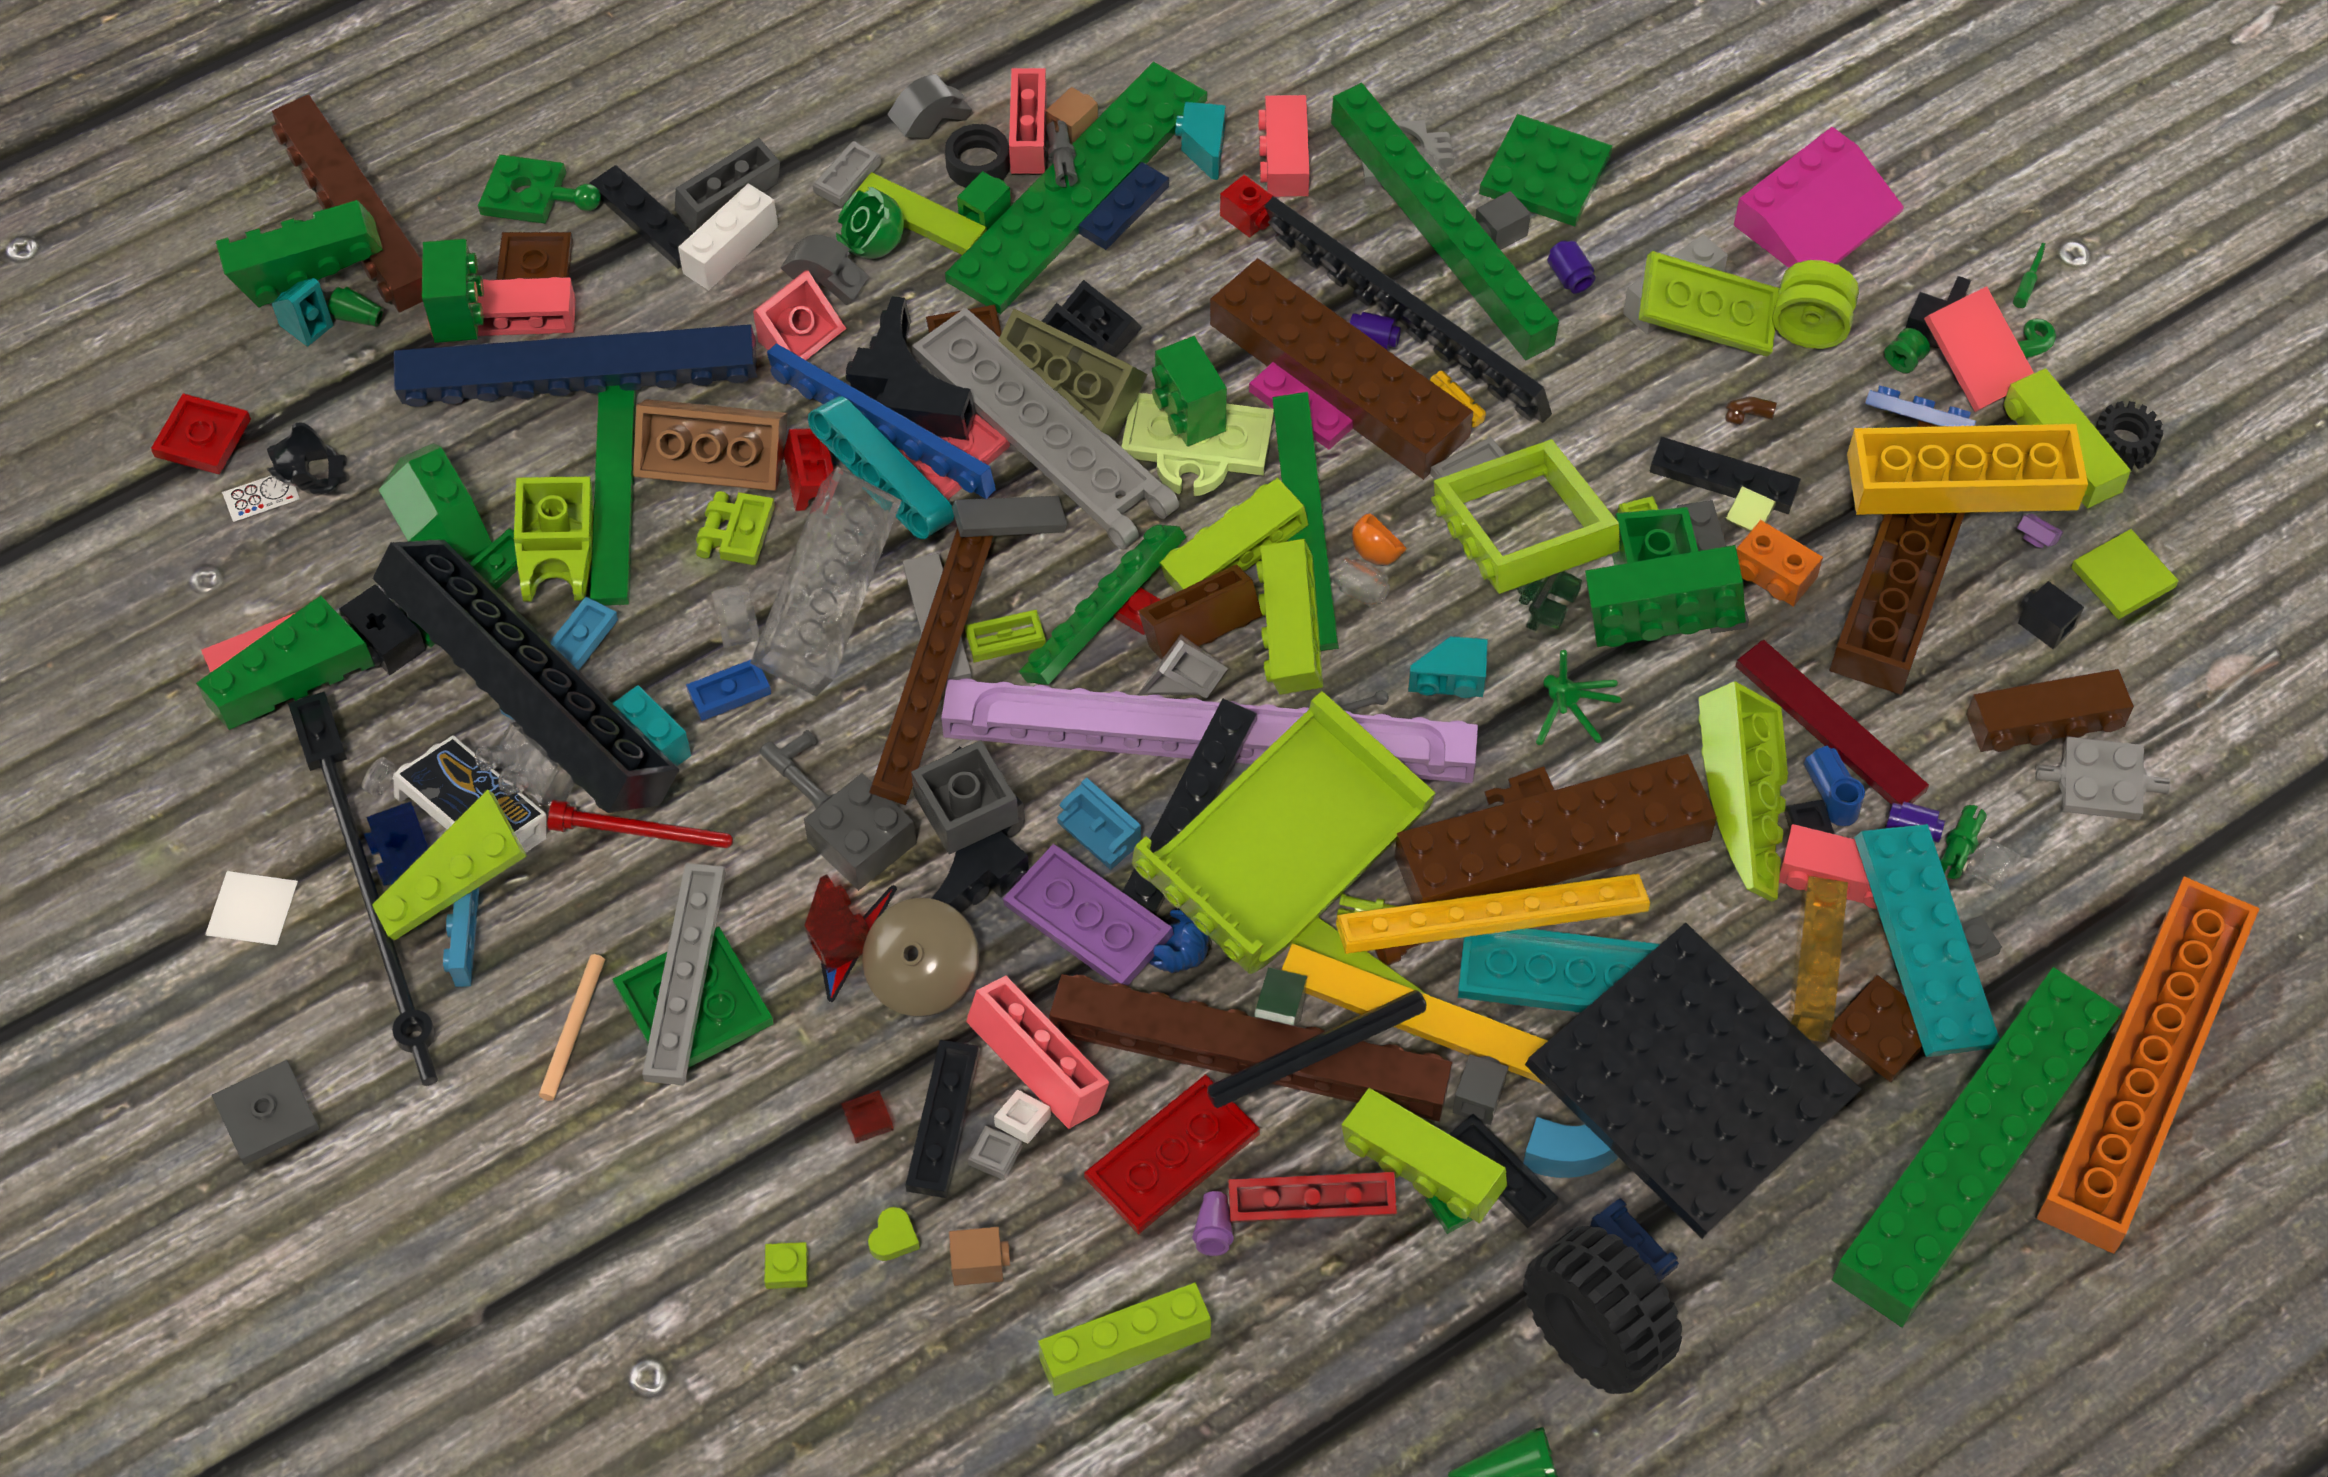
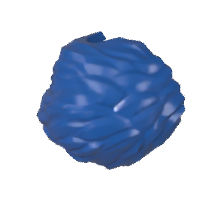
M1171 910L1170 915L1179 919L1180 923L1171 925L1174 935L1165 945L1154 946L1153 952L1155 956L1149 963L1164 972L1177 973L1198 967L1204 961L1209 948L1207 946L1209 939L1208 935L1202 933L1181 910Z

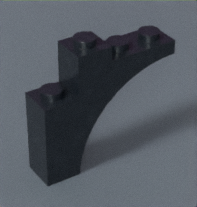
M892 296L887 310H883L881 313L880 328L877 336L872 337L870 347H858L853 361L848 362L846 367L847 382H850L851 387L937 436L967 439L976 414L971 389L952 385L935 377L913 358L907 349V337L911 319L906 299L904 297Z
M1017 796L1019 822L956 851L947 877L931 899L944 902L962 913L970 905L979 904L987 896L990 888L1002 898L1028 872V855L1009 839L1021 830L1025 822L1024 804Z

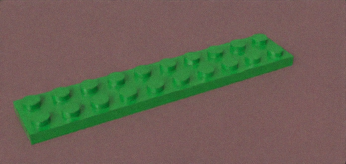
M1152 62L1072 144L1076 155L1073 162L1078 181L1073 186H1070L1068 176L1065 175L1066 187H1060L1056 183L1054 164H1052L945 272L946 282L985 306L995 305L997 313L1001 315L1079 234V224L1141 162L1147 164L1175 135L1177 115L1183 116L1185 102L1206 103L1207 91L1161 65Z

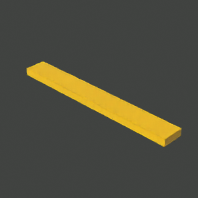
M1638 873L1337 915L1336 926L1345 954L1648 912L1651 902Z
M1293 943L1281 969L1282 971L1307 976L1306 994L1361 1015L1414 991V989ZM1422 992L1420 993L1427 1005L1425 1012L1394 1026L1397 1029L1468 1056L1471 1054L1477 1057H1492L1502 1065L1508 1066V1071L1544 1084L1525 1066V1063L1548 1040Z

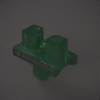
M1566 570L1546 577L1544 582H1542L1543 579L1516 588L1518 593L1521 594L1519 598L1521 604L1528 605L1532 601L1529 606L1531 616L1526 624L1527 628L1537 631L1541 623L1556 629L1560 628L1567 614L1568 606L1554 601L1555 597L1558 596L1573 603L1582 585L1581 579L1567 573Z

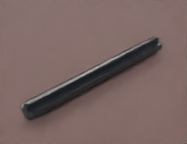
M1418 990L1407 993L1209 1085L1207 1088L1208 1097L1214 1107L1220 1108L1424 1013L1427 1006L1425 999Z

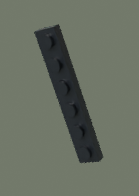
M1222 698L1150 837L1152 841L1150 850L1153 853L1176 837L1217 798L1257 720V713ZM1134 868L1122 892L1156 916L1165 896Z

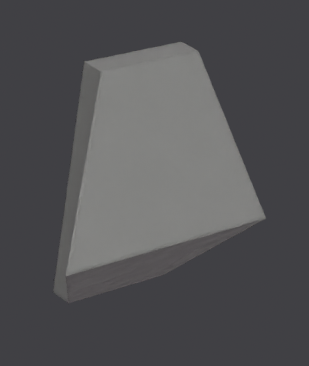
M1180 634L1137 695H1201L1207 699L1228 668Z

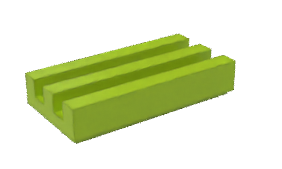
M1037 609L964 626L973 663L1041 648L1046 643ZM1033 624L1031 627L1012 631V628ZM997 632L995 635L976 639V636Z

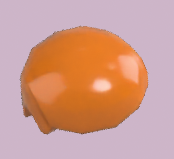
M1370 513L1365 514L1355 523L1352 531V540L1356 551L1364 560L1375 565H1390L1406 551L1404 544L1374 515Z

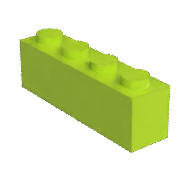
M2046 368L2010 384L2003 406L2007 415L2012 420H2015L2018 425H2077L2088 486L2082 499V503L2087 509L2123 492L2131 470Z
M1278 477L1269 484L1260 486L1246 501L1228 509L1221 519L1211 526L1200 529L1194 538L1182 547L1171 550L1165 559L1160 562L1165 580L1176 592H1179L1235 564L1243 571L1247 570L1262 559L1261 546L1285 542L1309 525L1303 504Z
M1305 539L1261 546L1262 560L1257 561L1256 566L1259 581L1264 583V593L1259 594L1261 613L1263 616H1266L1267 626L1261 629L1263 645L1265 649H1269V660L1264 661L1266 680L1268 683L1273 682L1279 695L1323 688L1313 555Z
M1368 1088L1341 1124L1344 1143L1352 1153L1362 1158L1368 1156L1378 1162L1384 1172H1394L1395 1178L1401 1176L1408 1180L1423 1196L1433 1198L1435 1195L1439 1200L1447 1204L1451 1212L1460 1218L1467 1219L1469 1217L1480 1224L1507 1187L1505 1167L1371 1088Z
M1196 1282L1038 1340L1040 1362L1054 1396L1211 1338V1317Z

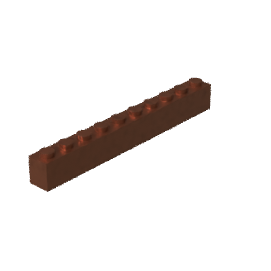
M1061 974L1049 1014V1020L1067 1038L1231 1075L1325 1032L1317 1027L1300 1028L1268 1019L1251 1017L1245 1012L1236 1009L1227 1011L1215 1009L1200 1001H1179L1171 999L1168 995L1160 992H1151L1150 994L1139 992L1120 983L1111 985L1099 983L1084 975L1068 976ZM1363 1040L1271 1084L1358 1103L1368 1088H1371L1418 1117L1440 1122L1450 1080L1452 1061L1444 1060L1441 1056L1433 1053L1421 1055L1407 1052L1397 1045L1386 1044L1380 1046Z

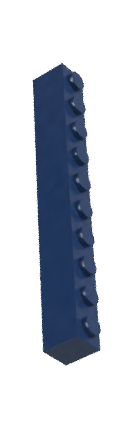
M751 324L394 351V391L402 404L413 407H420L426 405L427 402L442 401L446 404H458L465 399L495 401L499 397L505 396L528 399L533 397L534 394L546 393L553 396H565L573 391L597 394L604 392L606 386L620 385L622 390L635 391L639 390L641 386L656 385L659 388H672L681 383L705 386L713 381L727 380L732 383H743L749 378H757L756 338Z

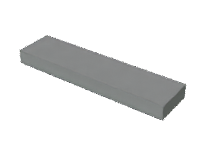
M939 553L903 561V568L921 635L943 571ZM960 638L947 680L971 679V672L962 638Z

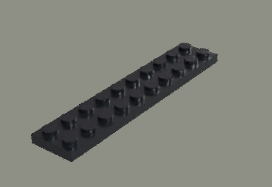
M1273 196L1264 206L1270 218L1268 223L1276 231L1275 238L1283 247L1291 250L1293 246L1303 252L1301 257L1313 268L1321 265L1328 270L1327 276L1340 287L1348 284L1355 289L1353 294L1362 303L1369 306L1373 302L1381 308L1379 312L1382 316L1394 318L1396 323L1400 321L1407 326L1406 332L1415 341L1422 344L1426 340L1435 346L1433 348L1435 354L1445 362L1449 363L1452 359L1462 365L1460 370L1466 377L1474 382L1479 378L1489 385L1487 387L1488 391L1498 400L1504 401L1508 398L1516 404L1515 410L1525 419L1531 421L1535 417L1543 423L1552 415L1544 386Z

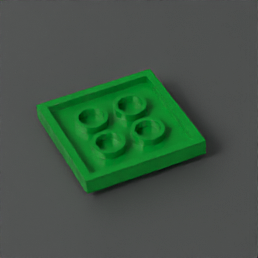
M1517 114L1480 184L1479 194L1496 199L1511 191L1528 211L1575 227L1611 156L1613 145Z
M719 926L715 928L688 1068L774 1025L773 1017ZM667 952L612 979L617 992L647 1045L649 1044Z

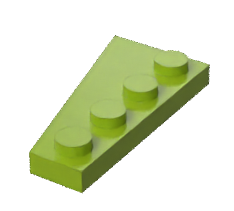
M487 790L372 904L388 937L393 940L400 938L527 856L495 795Z

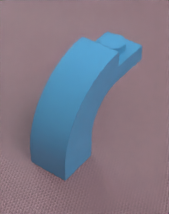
M1537 1117L1523 1163L1536 1174L1556 1178H1573L1600 1171L1619 1157L1586 1125L1567 1126Z

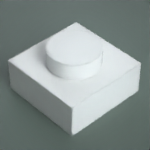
M1017 1090L994 1116L995 1127L1028 1144L1051 1118V1108Z

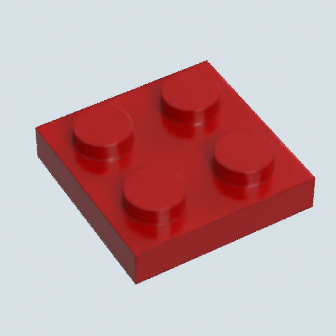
M183 393L152 445V453L156 458L220 475L251 420L249 412Z

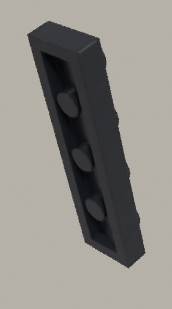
M614 165L589 182V184L594 185L599 190L601 201L676 268L682 267L678 247L693 234L688 227L617 165Z
M1661 437L1650 467V473L1733 498L1737 497L1743 486L1775 501L1776 505L1773 510L1786 514L1790 513L1801 478L1665 437Z
M939 1040L905 1184L906 1192L947 1198L980 1054L979 1046Z

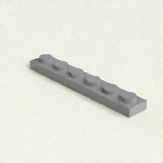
M685 863L642 1073L644 1082L674 1085L685 1084L726 876L724 866Z

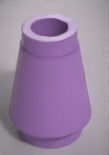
M1211 1191L1203 1196V1202L1192 1236L1197 1250L1202 1254L1209 1256L1222 1255L1229 1250V1245L1234 1240L1227 1196L1222 1192Z

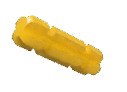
M1441 370L1432 375L1430 381L1473 411L1471 427L1476 428L1485 421L1486 411L1477 403L1473 405L1474 400L1456 382L1451 383L1452 378L1446 372Z

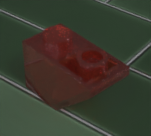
M826 874L819 879L804 926L810 946L826 971L830 973L863 954L869 927L860 913L853 915L848 906L851 905V901L841 884L834 886Z

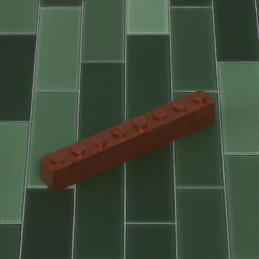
M307 94L272 110L276 125L271 127L280 145L286 143L288 146L286 151L295 167L299 165L302 167L301 174L309 189L316 188L318 191L316 196L323 210L358 200L374 217L383 250L371 255L368 259L361 261L369 279L376 278L379 282L376 285L385 303L391 301L400 313L423 302L421 258L311 96Z

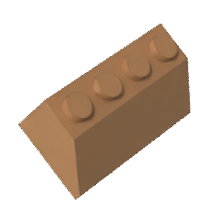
M646 399L636 405L633 477L776 491L784 458L788 413Z

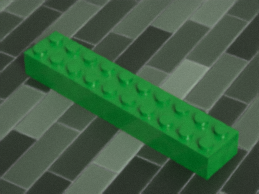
M2053 967L1843 1255L1832 1281L1903 1328L2108 1039L2123 1010Z

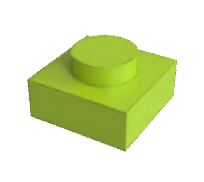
M806 1242L765 1244L764 1283L766 1289L808 1287V1247Z

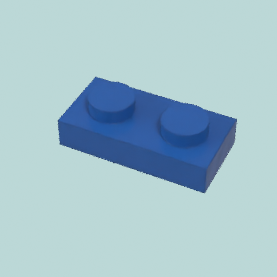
M756 657L686 684L687 692L701 721L771 694L770 685Z

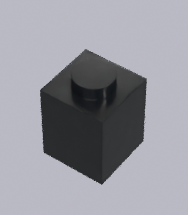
M2048 581L2038 591L2032 589L2024 597L2020 604L2023 611L2018 624L2054 650L2077 627L2084 606Z

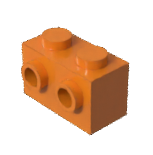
M1762 520L1757 523L1736 548L1742 578L1746 581H1752L1767 590L1774 598L1783 600L1793 607L1818 578L1823 560L1821 555Z

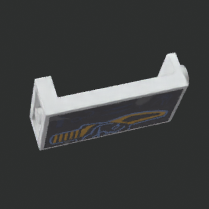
M453 735L442 743L433 745L425 754L413 762L402 765L393 774L394 797L400 802L410 797L446 829L489 790L495 795L525 853L546 839L547 814Z

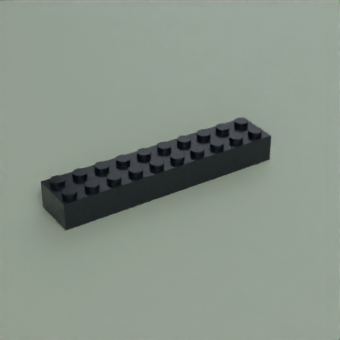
M445 540L390 542L372 579L384 590L387 597L394 600L406 612L410 620L417 623L429 635L432 642L441 646L452 657L455 665L464 669L476 681L478 688L487 692L499 704V708L505 714L511 716L523 728V732L528 737L534 739L547 752V756L552 761L558 763L571 776V780L576 785L582 787L595 800L596 805L607 813L660 806L680 770Z

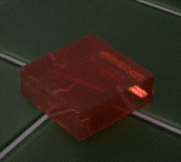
M879 1090L841 1104L856 1144L894 1130L893 1123Z

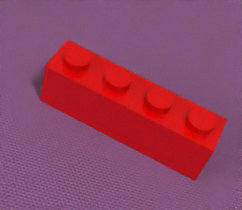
M1394 1172L1228 1179L1231 1223L1395 1216L1397 1214Z

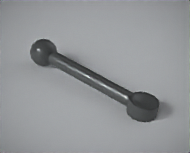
M1381 690L1376 692L1373 697L1340 707L1344 711H1352L1375 703L1384 705L1388 702L1389 696L1385 691Z

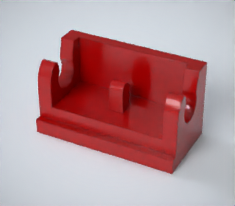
M810 428L789 429L784 449V460L795 511H805L809 505L808 501L814 497H819L820 507L823 508L829 503L832 490H836L837 487L830 451L814 435Z

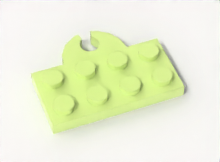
M1138 393L1127 416L1121 447L1136 460L1157 462V474L1160 480L1177 494H1180L1182 491V479L1180 476L1188 472L1195 473L1199 477L1194 481V496H1200L1214 491L1222 484L1228 471L1264 476L1274 420V409L1226 404V432L1187 447L1181 436H1175L1172 432L1164 408L1160 410L1157 407L1153 395Z

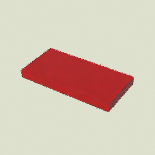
M1206 1074L1084 1172V1178L1138 1235L1260 1135V1128L1233 1101L1220 1108L1213 1106L1208 1097L1207 1088L1214 1082Z

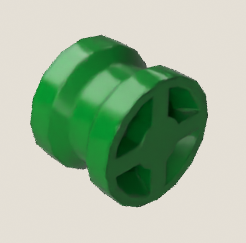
M1905 328L1897 335L1896 341H1892L1885 348V358L1897 371L1910 373L1917 367L1918 360L1924 359L1929 354L1930 344L1926 337L1916 329Z

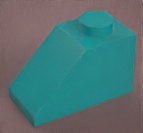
M1185 102L1183 116L1177 115L1175 136H1181V151L1211 179L1218 180L1225 134L1226 105Z
M315 278L297 282L271 303L279 326L307 347L334 326L320 283Z

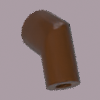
M1752 396L1732 400L1726 406L1728 411L1725 415V420L1741 425L1744 422L1745 414L1773 420L1777 402Z

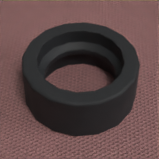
M970 124L954 131L945 145V162L949 177L956 184L965 188L982 171L994 178L1004 180L1010 168L1009 143L1006 136L997 128L987 124ZM972 148H986L998 155L990 163L981 166L968 165L958 159L961 153Z

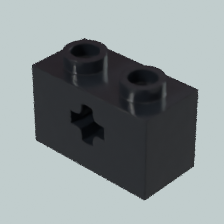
M376 584L339 608L342 618L366 643L374 667L380 665L389 675L426 651L420 630Z

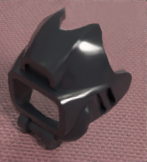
M299 422L293 424L291 435L276 445L267 448L268 455L273 463V467L267 468L269 473L277 480L287 485L298 487L306 493L325 494L332 491L338 483L342 484L347 480V474L344 472L346 456H338L337 452L329 445L324 444L317 432L306 423ZM328 459V479H318L308 472L309 462Z

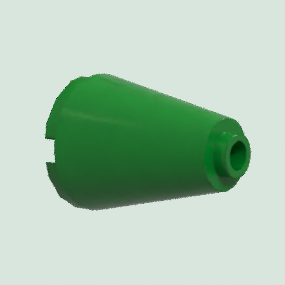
M1544 1427L1534 1428L1448 1472L1449 1477H1558Z

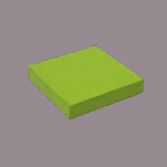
M2132 529L2075 559L2071 566L2074 572L2118 620L2176 588L2179 581Z

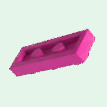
M1274 362L1249 383V392L1272 409H1274L1272 397L1308 392L1314 440L1328 450L1353 429V420Z

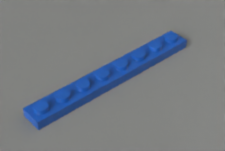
M777 343L767 351L771 365V374L781 384L787 383L798 389L805 398H813L822 404L838 396L845 397L894 446L903 450L910 459L914 461L920 460L930 466L939 476H947L958 482L965 491L969 493L975 492L985 499L996 490L989 465Z

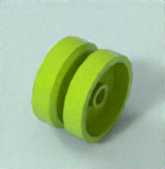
M1807 260L1795 263L1789 267L1782 277L1778 292L1779 298L1773 313L1774 327L1779 334L1793 344L1815 349L1837 346L1846 340L1851 331L1854 317L1853 311L1859 295L1858 282L1853 275L1837 264L1822 260Z

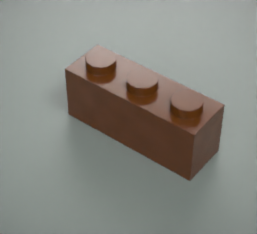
M1237 564L1138 611L1148 645L1161 660L1180 634L1195 645L1200 646L1211 643L1219 636L1236 628L1245 627L1250 621L1263 616L1253 580Z

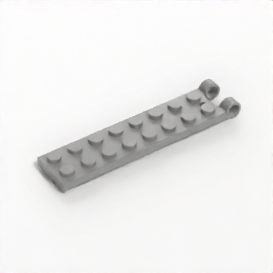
M967 308L961 310L912 345L913 355L939 379L952 385L971 389L976 412L1101 525L1118 548L1125 549L1139 538V533L1134 523L1122 514L1141 499L1145 498L1151 510L1162 519H1165L1179 508V501L1168 486L1163 485L1109 435L1096 428L1090 420L1079 413L1064 397L1045 383L1038 374L998 341L999 337ZM1122 494L1123 497L1118 499L1116 496Z

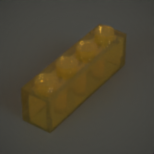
M1813 876L1808 877L1801 898L1788 1020L1809 1040L1827 1042L1835 1016L1848 882Z

